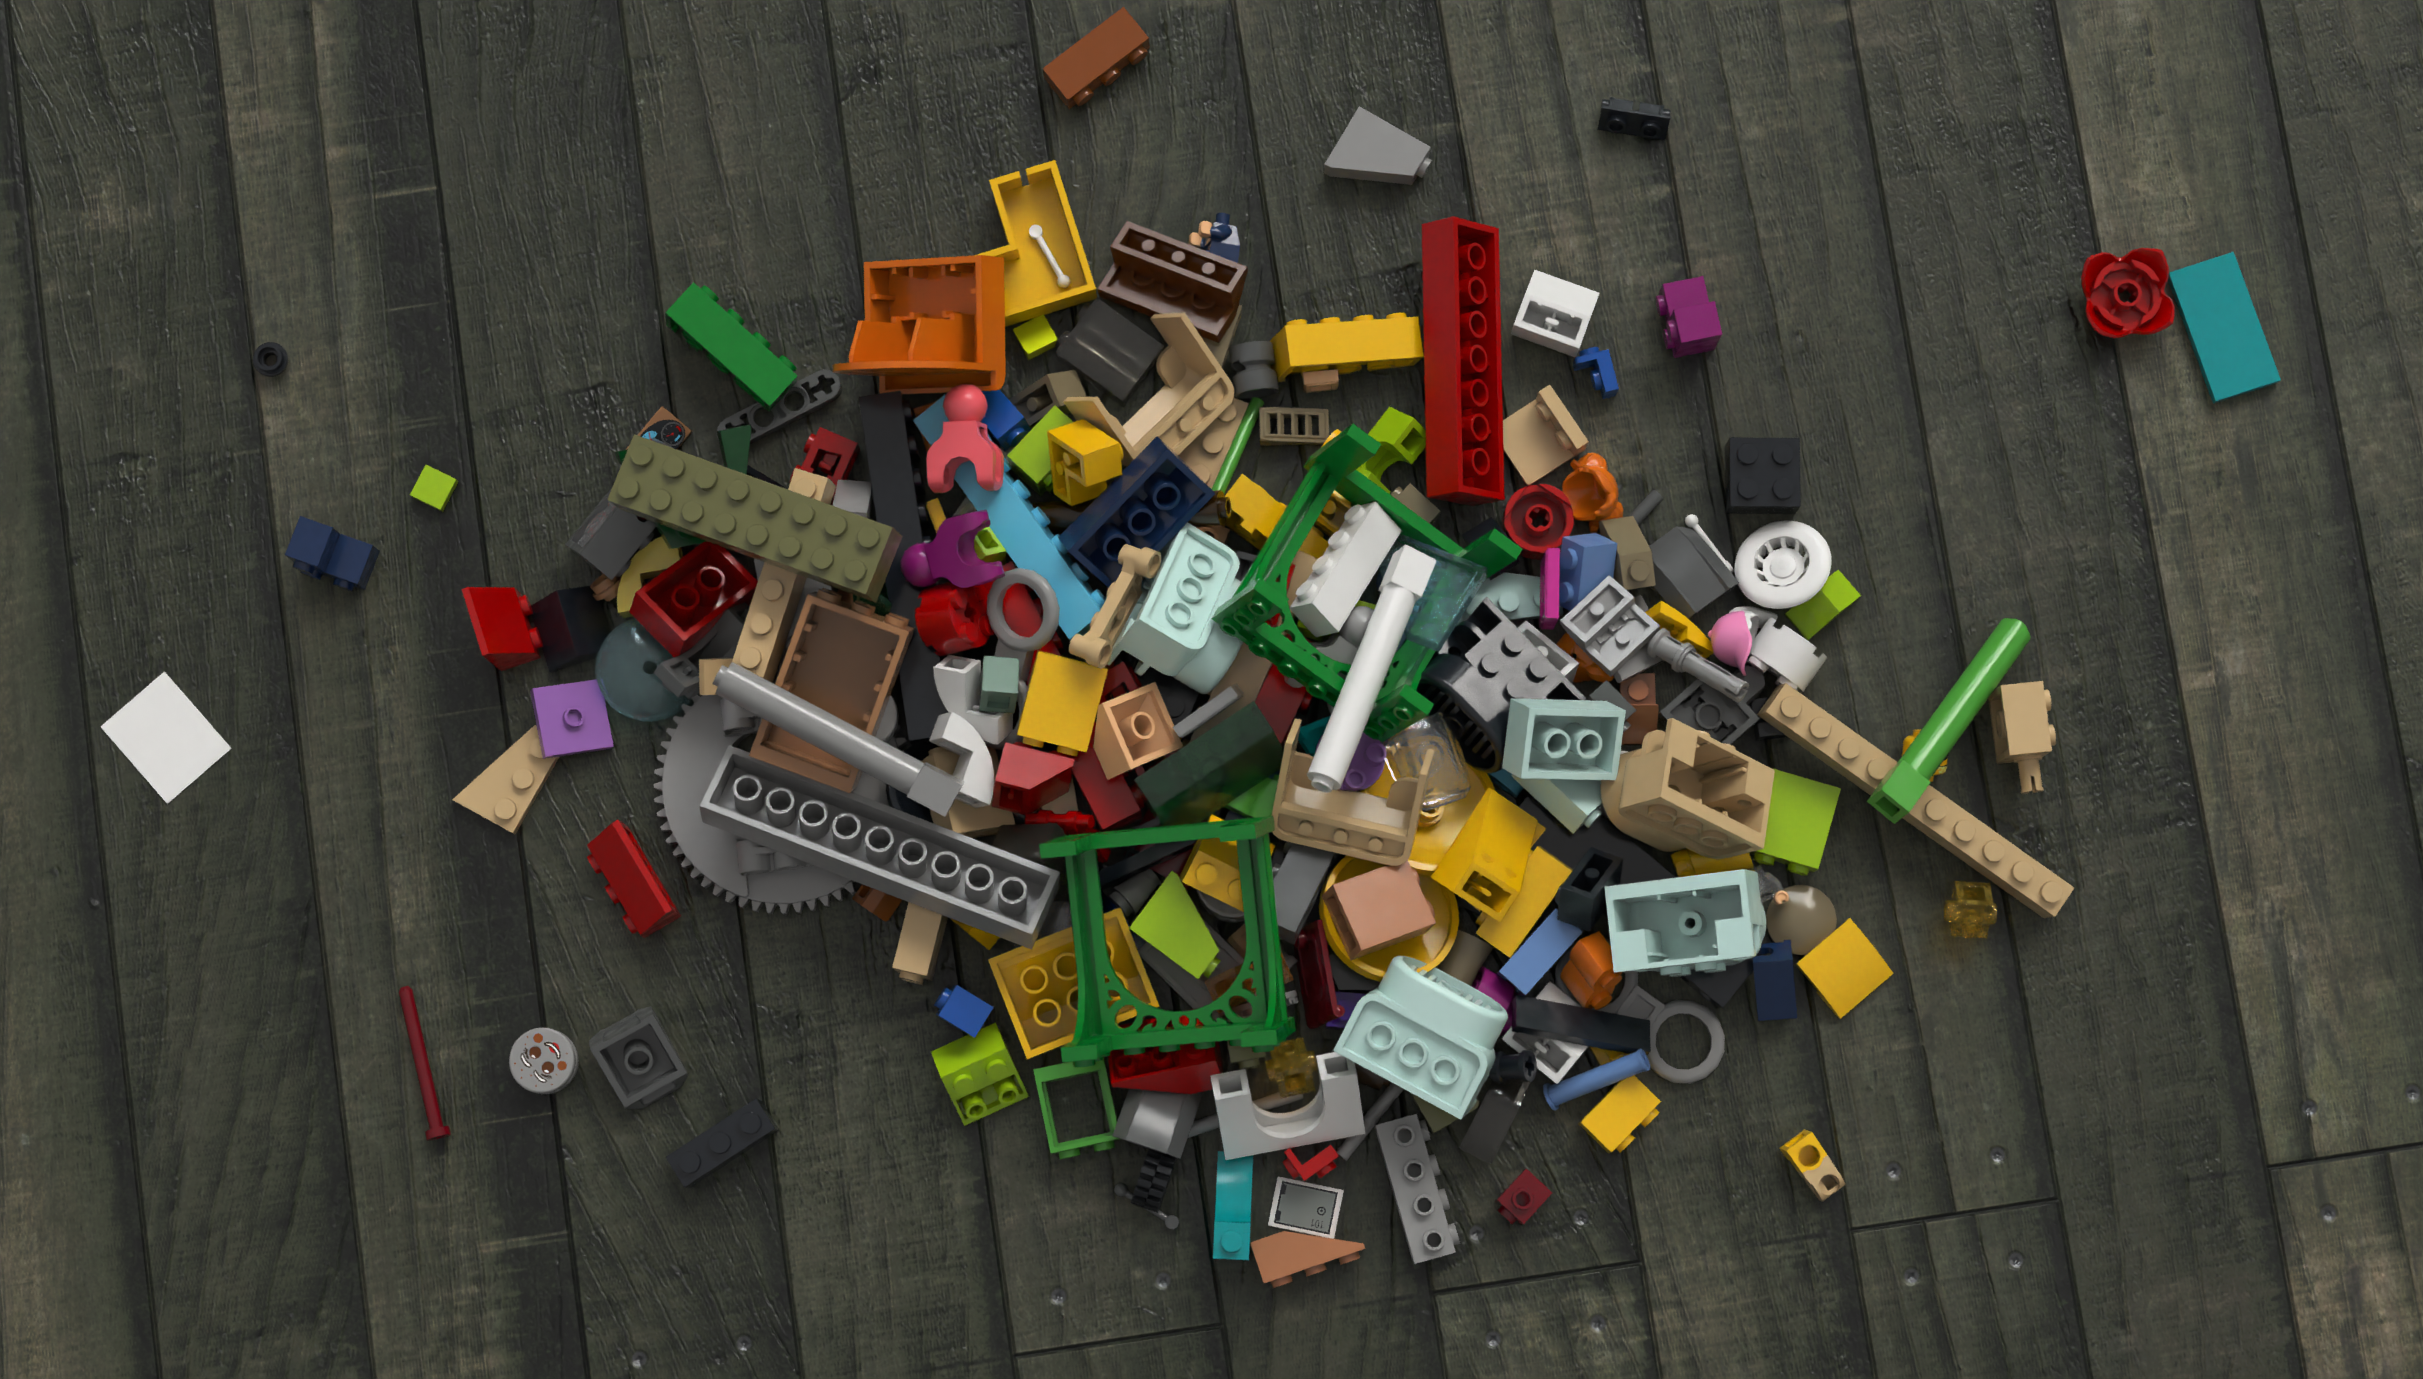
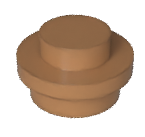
M603 574L599 576L590 586L594 591L593 597L596 601L605 599L607 602L615 598L622 576H615L612 580Z

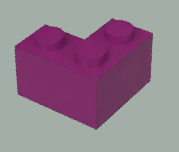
M1704 276L1663 284L1659 291L1660 295L1656 296L1655 300L1659 316H1665L1667 328L1663 329L1666 349H1672L1674 358L1715 350L1722 336V330L1715 301L1709 302Z

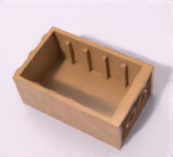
M826 588L819 589L818 592L807 594L775 685L875 737L915 628L908 626L909 619L890 612L885 617L874 613L875 606L858 600L852 602V604L841 601L842 594ZM764 719L761 721L749 754L750 757L847 793H851L857 788L863 772Z

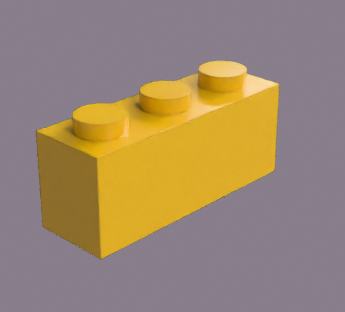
M1537 846L1534 851L1530 849L1518 896L1501 922H1498L1482 911L1475 921L1480 926L1476 934L1511 958L1555 898L1560 885L1566 881L1573 869L1541 846Z

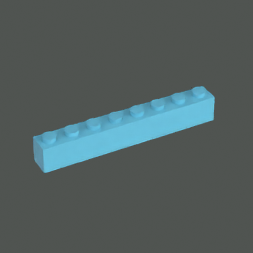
M945 395L913 420L931 446L941 437L943 422H950L943 409ZM1004 458L1003 484L997 491H987L978 484L975 466L971 461L962 463L957 468L954 479L977 511L987 510L991 523L989 527L1018 568L1034 570L1047 579L1056 593L1060 608L1059 626L1066 636L1071 640L1075 634H1086L1090 630L1092 617L1101 610L1106 597L1098 589L1093 591L1087 582L1090 578L1088 572L1078 561L1073 563L1067 554L1068 550L1058 538L1060 535L1056 534L1054 536L1047 527L1051 523L1047 515L1038 506L1034 509L1027 499L1031 496L1029 490L1019 479L1014 481L1008 471L1011 469L1008 461Z

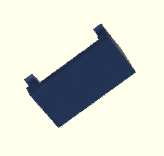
M1791 940L1761 944L1757 954L1770 953L1771 955L1753 957L1758 1021L1797 1018Z

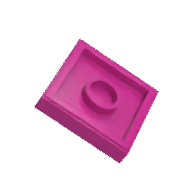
M1547 548L1540 562L1539 627L1545 630H1553L1559 619L1560 548Z

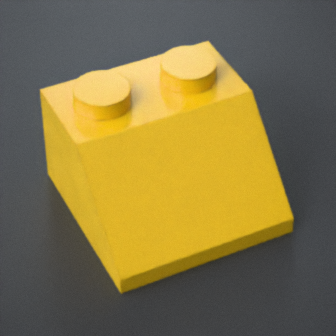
M1211 814L1207 822L1224 820ZM1220 838L1197 840L1179 876L1180 880L1244 912L1236 841L1220 842ZM1270 843V851L1272 856L1275 845Z

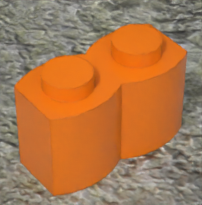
M1600 931L1580 939L1574 945L1569 955L1570 960L1560 974L1561 980L1581 1007L1595 1008V1010L1605 1007L1612 1000L1611 995L1614 988L1622 979V972L1614 973L1611 946Z

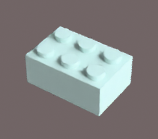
M1511 698L1502 769L1521 779L1616 780L1626 710L1607 701Z

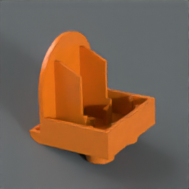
M973 255L864 262L865 321L862 320L857 323L849 352V363L833 364V373L879 376L880 393L901 391V394L947 393L952 387L964 383L973 384L981 389V391H996L1002 388L1006 377L1003 257Z

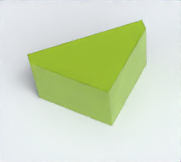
M1837 570L1828 577L1824 586L1815 596L1800 605L1792 607L1785 615L1806 640H1809L1861 597V595L1845 576Z

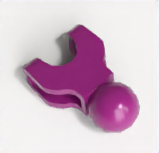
M987 510L948 518L942 522L932 542L916 543L905 550L900 560L901 572L905 580L914 586L929 587L944 577L958 587L967 588L1005 577L1001 561L984 562L978 558L974 550V539L977 533L991 524Z

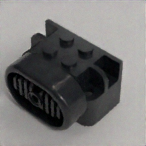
M1488 597L1479 604L1467 619L1460 622L1441 641L1426 669L1422 672L1416 690L1434 704L1428 716L1423 718L1428 726L1464 762L1479 771L1487 773L1498 772L1502 769L1511 698L1586 699Z

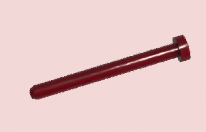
M404 986L399 990V997L430 1129L425 1131L427 1141L448 1137L451 1135L449 1126L443 1125L413 990L410 986Z

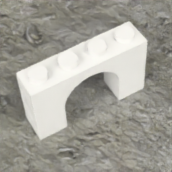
M1336 1052L1316 1055L1320 1079L1319 1091L1309 1104L1287 1113L1268 1112L1254 1104L1251 1099L1246 1069L1210 1075L1225 1160L1365 1134L1355 1063Z

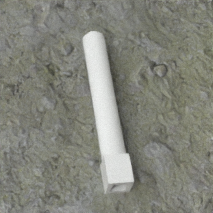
M1406 544L1396 551L1390 560L1378 590L1381 594L1307 772V777L1312 781L1311 785L1319 791L1329 793L1332 790L1341 788L1414 605L1422 597L1437 561Z

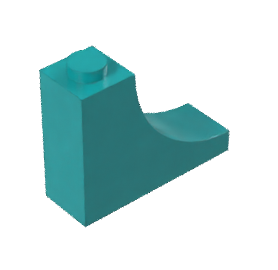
M1218 1151L1213 1259L1249 1260L1253 1155L1225 1160L1224 1152Z

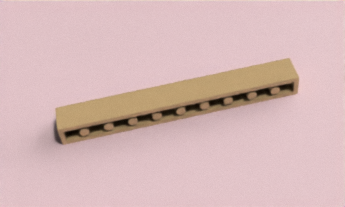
M1787 683L1776 686L1757 714L1869 795H1872L1888 771L1898 763ZM1930 785L1923 792L1911 811L1903 817L1904 820L2043 918L2055 917L2074 890V887Z

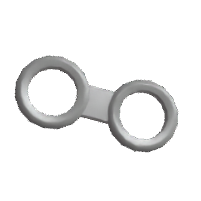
M1016 568L1004 572L1005 577L993 582L987 597V616L990 627L998 638L994 656L1019 659L1017 702L1020 720L1028 689L1024 681L1028 679L1034 651L1041 649L1053 638L1059 625L1060 608L1056 593L1047 579L1034 570ZM1015 583L1026 584L1035 590L1043 606V622L1039 630L1029 638L1019 636L1012 631L1004 618L1003 599L1007 590ZM1019 720L1015 729L1001 743L996 745L984 741L986 746L1003 750L1005 742L1011 744L1022 742L1023 736H1019L1016 733Z
M1605 938L1606 941H1607V942L1609 943V945L1611 946L1610 939ZM1575 942L1562 954L1556 966L1555 985L1578 1003L1560 978L1564 966L1570 960L1569 955L1577 943ZM1623 972L1624 986L1619 997L1598 1011L1650 1020L1651 1052L1647 1057L1651 1069L1659 1077L1672 1083L1691 1084L1711 1074L1718 1067L1725 1049V1034L1719 1019L1708 1007L1693 1000H1674L1662 1004L1638 986V972ZM1676 1014H1688L1699 1019L1706 1026L1710 1036V1050L1706 1059L1691 1069H1676L1666 1064L1659 1056L1656 1048V1033L1660 1025L1668 1017Z

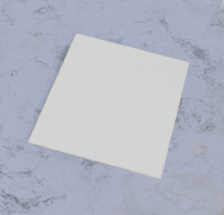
M165 671L101 726L104 732L167 804L232 749Z

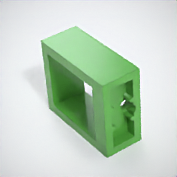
M1104 1057L1102 1061H1097L1095 1065L1088 1067H1074L1072 1061L1033 1069L1051 1154L1059 1153L1060 1159H1066L1081 1155L1080 1148L1093 1146L1094 1152L1115 1148L1114 1141L1121 1139L1113 1137L1117 1116ZM1098 1072L1110 1132L1059 1143L1047 1083Z

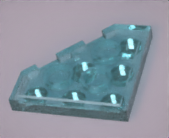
M1399 534L1379 566V571L1383 578L1393 554L1405 544L1437 560L1422 597L1414 605L1404 633L1407 640L1439 652L1485 581L1487 567Z

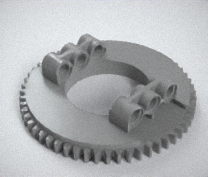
M785 655L781 656L773 684L777 680ZM696 695L692 697L694 701L692 706L683 704L681 707L686 713L684 717H673L678 727L676 729L667 728L666 730L672 737L671 741L661 742V746L667 750V753L665 755H657V760L663 763L664 766L654 771L657 776L662 777V781L655 783L654 788L662 791L663 794L654 798V802L664 805V808L657 812V817L668 820L660 826L663 832H672L666 839L667 844H678L677 848L673 851V855L675 857L686 856L681 863L684 869L695 866L690 876L693 879H697L705 875L701 886L707 889L715 883L713 894L718 897L726 891L725 901L730 904L739 896V907L743 909L750 900L752 901L754 912H759L762 905L765 904L768 914H773L777 905H779L783 915L788 914L790 905H793L797 914H802L804 903H807L813 912L816 911L817 900L819 899L825 907H829L831 895H834L841 902L843 901V889H846L852 895L855 894V881L702 822L700 804L728 746L737 747L746 737L756 734L762 718L718 695H702L701 697ZM898 725L893 738L887 743L897 749H901L907 744L906 738H895L902 731L900 725ZM862 772L858 786L852 792L889 806L886 783Z

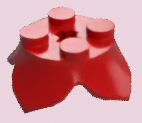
M2139 248L2130 251L2120 258L2111 253L2101 252L2086 259L2081 276L2082 289L2086 297L2085 312L2090 325L2098 334L2114 339L2122 338L2129 334L2150 335L2162 331L2173 324L2175 307L2172 299L2164 292L2169 278V267L2162 250ZM2125 290L2131 294L2128 299L2132 303L2121 301L2118 293H2123Z

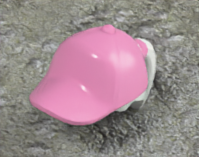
M1739 606L1730 610L1729 614L1719 618L1712 630L1708 632L1716 658L1727 665L1738 668L1743 676H1746L1745 663L1758 628H1762L1769 618L1777 620V614L1751 606Z

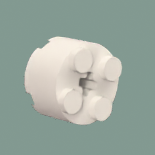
M1769 618L1752 641L1749 659L1746 661V664L1761 671L1762 675L1769 671L1778 678L1775 681L1777 686L1787 683L1795 690L1803 693L1826 661L1827 656L1824 653L1819 657L1815 656L1813 652L1817 647L1785 625L1780 629L1773 627L1776 620Z

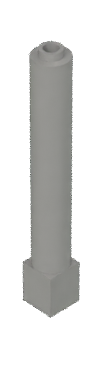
M734 662L729 667L722 665L713 681V685L718 687L715 693L718 696L907 794L908 798L944 817L948 814L964 784V781L928 762L924 763Z

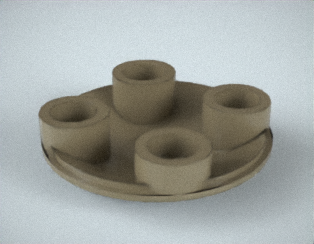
M1794 885L1782 890L1789 895L1787 902L1784 903L1782 901V904L1776 905L1772 899L1766 913V925L1769 937L1773 943L1791 940L1792 954L1806 955L1836 930L1837 917L1832 902L1822 891L1808 885Z

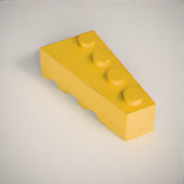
M1242 473L1225 495L1231 501V517L1226 518L1225 526L1260 551L1287 506L1276 501L1266 490ZM1313 526L1299 550L1320 558L1329 544L1323 538L1324 534Z

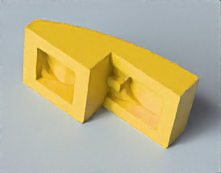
M1660 601L1645 612L1660 625V629L1665 628L1670 631L1671 637L1683 644L1687 642L1692 644L1696 649V653L1706 659L1714 653L1711 641L1692 621L1665 602Z

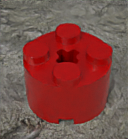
M1548 484L1530 485L1516 491L1509 499L1502 517V530L1511 541L1522 548L1519 555L1529 559L1541 560L1547 548H1560L1561 550L1563 537L1570 536L1574 526V515L1569 499L1561 490ZM1538 516L1543 517V526L1539 525L1536 528L1531 525L1532 519H1536Z
M949 581L927 587L919 593L918 598L922 597L921 606L915 608L917 630L924 644L927 647L933 646L938 651L935 654L947 656L981 647L988 641L990 635L995 634L990 627L987 616V604L985 601L987 591L985 585L961 588Z

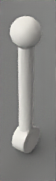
M1032 225L1029 228L1030 237L1037 240L1058 277V286L1067 288L1070 285V278L1063 274L1044 241L1041 226Z
M1693 514L1687 515L1685 524L1693 528L1730 572L1733 573L1734 569L1731 564L1724 559L1699 526L1697 516Z

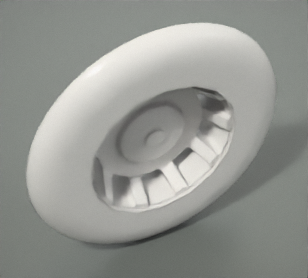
M1787 520L1772 522L1755 530L1740 546L1734 565L1735 578L1739 582L1738 586L1742 593L1760 606L1773 609L1794 607L1811 599L1824 586L1831 570V552L1823 536L1809 525Z

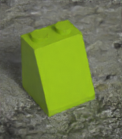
M1171 871L1129 929L1196 979H1199L1202 974L1209 978L1221 961L1215 957L1220 950L1179 876Z

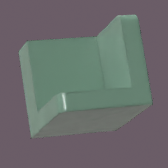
M984 656L979 711L1015 714L1018 695L1019 659Z

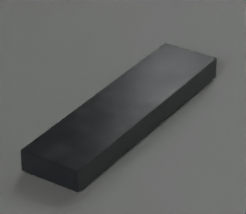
M1516 995L1512 1000V1032L1627 1054L1636 1052L1638 1049L1644 1050L1646 1055L1651 1052L1650 1020Z

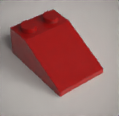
M466 587L461 589L484 658L500 671L541 658L538 648L543 647V643L537 627L531 628L528 616L532 615L533 611L527 595L521 596V593L515 587Z

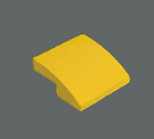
M1851 918L1847 919L1795 964L1816 988V993L1839 1019L1894 974Z

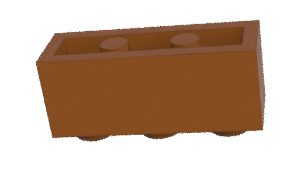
M1122 7L1042 68L1044 79L1068 109L1076 104L1082 106L1093 97L1095 89L1103 83L1105 86L1110 85L1121 75L1120 70L1129 63L1135 65L1147 56V50L1150 48L1149 37L1128 11Z

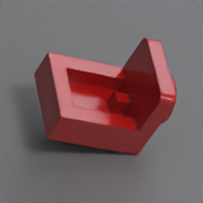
M1329 1145L1301 1165L1292 1150L1288 1148L1283 1152L1287 1159L1282 1163L1293 1179L1300 1176L1305 1181L1315 1173L1320 1179L1337 1167L1333 1160L1339 1157L1333 1146Z

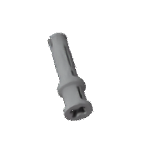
M1665 628L1660 629L1651 639L1647 654L1652 658L1659 657L1671 664V668L1676 672L1690 673L1737 703L1745 697L1749 683L1697 654L1692 644L1688 642L1681 643L1671 637L1670 631Z

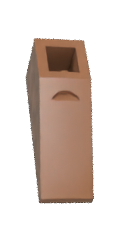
M1287 1231L1250 1242L1263 1283L1271 1281L1273 1288L1292 1282L1291 1274L1305 1270L1306 1276H1310L1327 1270L1325 1262L1338 1258L1340 1265L1359 1259L1358 1251L1365 1249L1363 1243Z

